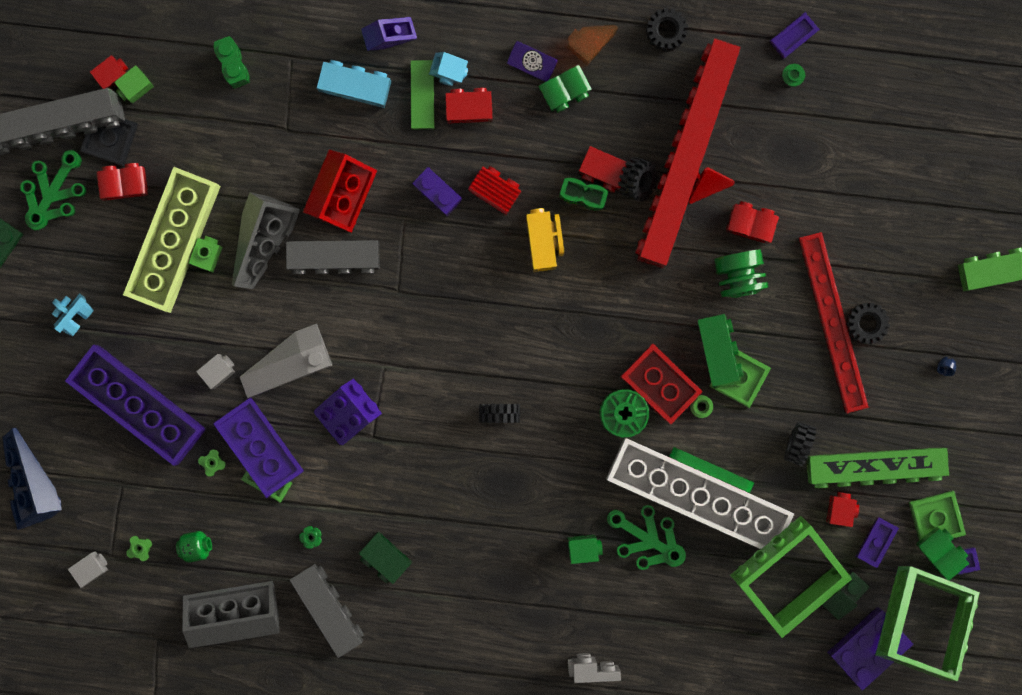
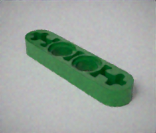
M673 447L669 458L748 493L753 488L754 482Z

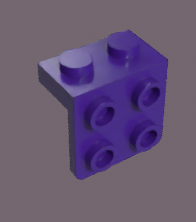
M354 378L341 386L314 411L316 417L340 445L347 443L365 426L382 414L376 403L368 397L362 386Z

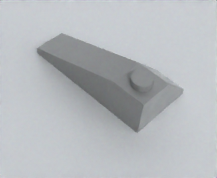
M314 324L294 332L240 376L247 398L333 366L318 325Z

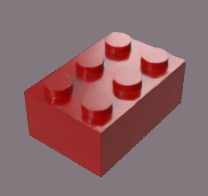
M651 344L620 376L629 387L639 393L646 403L670 425L703 392L654 344Z

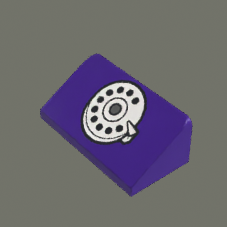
M516 41L507 64L546 82L550 79L558 60Z

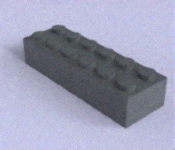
M109 88L0 114V155L8 154L11 149L18 148V150L32 148L31 144L40 143V145L50 144L54 142L53 139L60 137L62 139H71L76 137L75 134L81 132L92 134L98 131L97 128L106 127V129L119 127V123L125 122L119 94Z

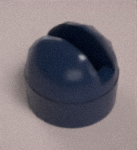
M948 357L942 358L938 363L937 372L943 376H953L956 371L955 360L953 358L951 360L947 359Z

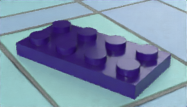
M251 397L213 423L266 498L304 472Z

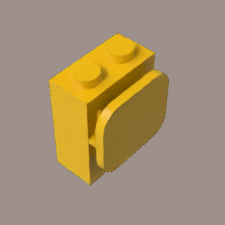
M544 208L530 210V214L526 215L533 272L555 270L557 267L555 249L558 250L559 256L564 255L559 214H555L554 221H551L550 211L544 212Z

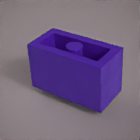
M429 167L412 183L446 217L462 201V198Z

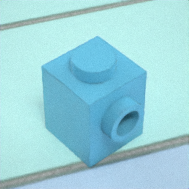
M446 52L435 53L429 75L440 78L439 82L448 86H452L453 83H462L468 72L466 67L468 61Z

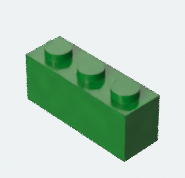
M725 314L698 320L712 387L717 389L741 383L740 377H743L744 374L741 363L737 364L735 358L739 351L736 341L732 342L730 333L734 332L731 319H727Z

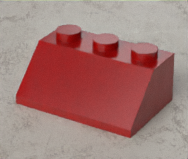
M329 149L303 213L352 233L377 170L346 154Z

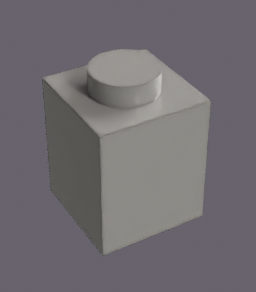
M217 354L196 372L210 389H215L235 373L232 368L234 363L227 355L223 357L221 354Z
M95 551L68 570L80 588L108 571L106 567L107 561L100 553L97 554Z

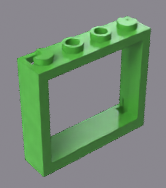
M802 516L793 523L791 522L786 529L774 536L767 545L755 552L749 560L740 565L730 575L781 638L852 580L813 527ZM809 535L832 565V568L773 617L748 585Z
M899 566L876 656L945 681H958L960 671H962L964 654L968 649L967 642L973 628V618L978 607L977 602L980 592L911 566ZM915 580L960 597L942 670L897 654Z

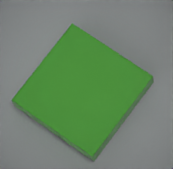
M739 351L735 358L737 364L741 363L744 376L740 377L741 383L714 390L750 408L771 368Z
M953 490L909 502L919 541L935 527L941 530L945 528L953 538L966 535Z

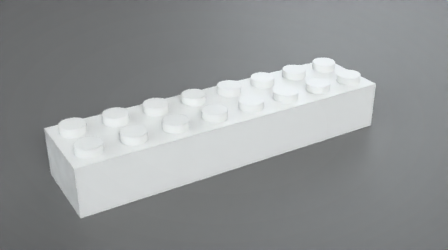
M627 438L623 439L606 477V480L759 549H762L774 536L786 529L794 516V513Z

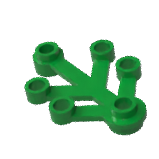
M69 150L62 155L61 161L63 164L51 185H49L46 174V164L42 161H35L32 164V171L37 174L43 196L39 206L34 194L36 190L35 184L25 180L20 185V189L25 193L29 206L25 221L31 229L41 230L46 227L48 220L74 215L75 207L70 203H63L58 209L47 210L53 202L75 196L83 197L86 194V187L80 183H75L71 188L59 191L70 170L77 169L81 165L82 159L77 152ZM70 155L74 157L72 163L67 162V157ZM38 164H42L43 169L40 172L36 171V166ZM30 183L31 190L26 192L25 185ZM78 186L82 187L80 194L75 193V189ZM66 206L71 207V211L69 214L64 213V208ZM38 214L40 216V220L35 223L33 221V216Z
M644 505L641 508V515L645 519L647 532L627 521L624 513L620 510L615 509L608 513L607 522L611 527H621L642 540L641 542L629 545L620 544L617 547V554L620 557L626 558L631 553L653 548L661 552V554L651 557L639 556L636 560V565L639 569L646 570L651 565L664 562L669 566L677 567L685 561V550L682 546L676 544L673 532L674 521L670 517H664L660 521L661 528L665 530L666 545L659 541L653 517L655 510L652 506ZM645 508H651L652 514L650 516L644 515ZM614 515L620 516L621 520L619 523H613L612 517ZM665 520L671 521L669 528H664L663 522ZM623 546L628 548V552L625 555L619 552ZM673 551H676L679 554L678 558L675 560L671 559L670 554ZM641 559L647 560L645 567L639 565Z

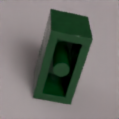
M380 532L359 553L362 556L360 560L368 568L373 566L379 571L377 575L385 583L390 581L394 584L412 563L405 554Z

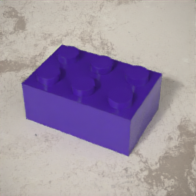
M876 607L827 652L862 691L894 663L893 661L876 656L886 613L879 607ZM903 632L897 650L899 655L905 653L913 645Z

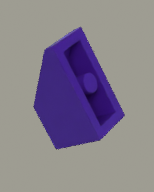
M411 17L381 19L361 29L367 51L386 49L417 39Z

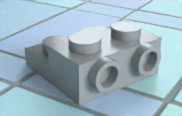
M590 653L577 654L576 658L568 659L569 677L574 678V683L621 681V671L618 665H614L613 661L600 662V666H597L595 657H591Z

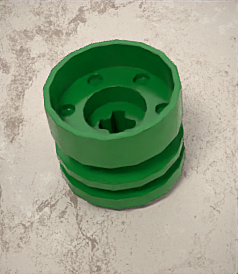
M761 249L714 259L716 274H727L728 279L719 282V286H730V289L720 292L721 297L739 298L757 294L761 290L769 288L768 282L757 284L756 280L766 277V273H755L754 268L764 264Z
M616 390L608 394L602 401L599 409L600 420L603 427L609 433L621 438L632 437L639 434L646 427L649 419V407L639 393L632 390ZM624 407H627V411L631 412V415L622 420L619 410L622 411Z

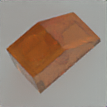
M616 25L582 27L579 32L574 30L567 39L569 41L567 49L588 66L617 33L618 27Z

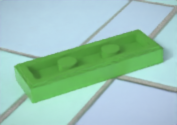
M433 60L411 61V129H434V76L429 75Z

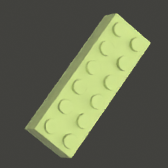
M173 167L127 283L124 296L171 313L189 268V260L196 241L202 235L221 186Z

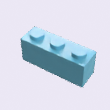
M330 60L329 63L323 62L317 89L322 93L385 108L391 80L383 72L374 71L371 74L365 72V69L352 65V68L343 67L341 62Z

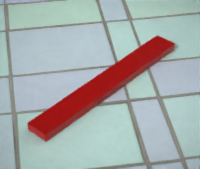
M822 232L801 237L799 242L845 413L869 408Z

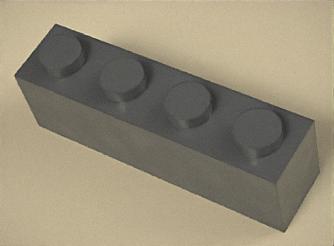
M379 241L286 242V269L292 270V274L295 275L306 274V270H315V274H329V270H338V274H352V270L361 269L362 274L374 273V269H380Z
M313 564L292 577L290 582L339 658L363 642L361 637L364 634L358 624L353 625L350 620L352 615L347 606H342L337 598L340 596L333 585H328L325 580L328 576L322 566L317 567L316 564Z

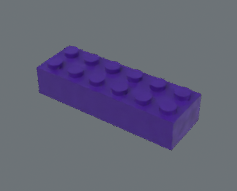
M93 345L65 380L70 386L173 466L180 464L206 430L204 426L99 345Z

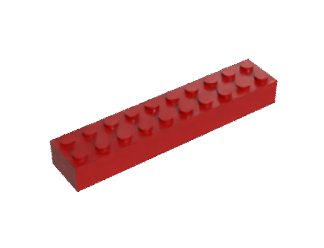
M714 38L712 44L707 43L703 51L701 61H704V65H700L693 82L697 83V85L692 87L686 101L687 104H690L689 109L685 108L679 122L682 129L677 131L672 142L675 150L670 152L664 166V168L668 169L667 173H663L657 189L661 190L659 196L656 195L652 201L650 211H653L652 217L646 219L642 231L646 233L645 238L639 240L635 251L636 254H639L637 259L639 261L660 268L667 266L741 48L739 46Z

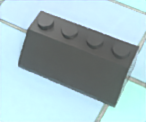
M273 581L183 596V634L189 648L280 633L279 613Z

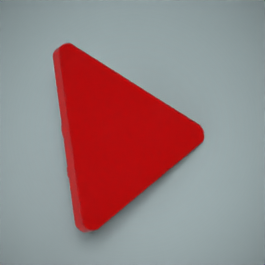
M707 167L703 170L701 176L698 172L696 177L697 183L688 202L692 204L731 187L735 183L732 179Z

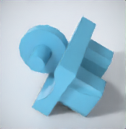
M80 293L69 307L67 305L71 299L67 296L61 302L57 299H54L52 302L56 306V309L52 312L55 317L64 312L54 324V329L59 333L63 331L73 336L80 328V325L72 320L74 315L77 313L86 320L93 312L92 307Z

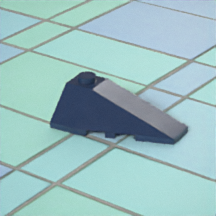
M12 428L3 436L6 465L11 468L10 479H8V486L13 487L14 500L10 501L11 510L17 530L50 519L62 509L61 500L57 495L54 485L17 428Z

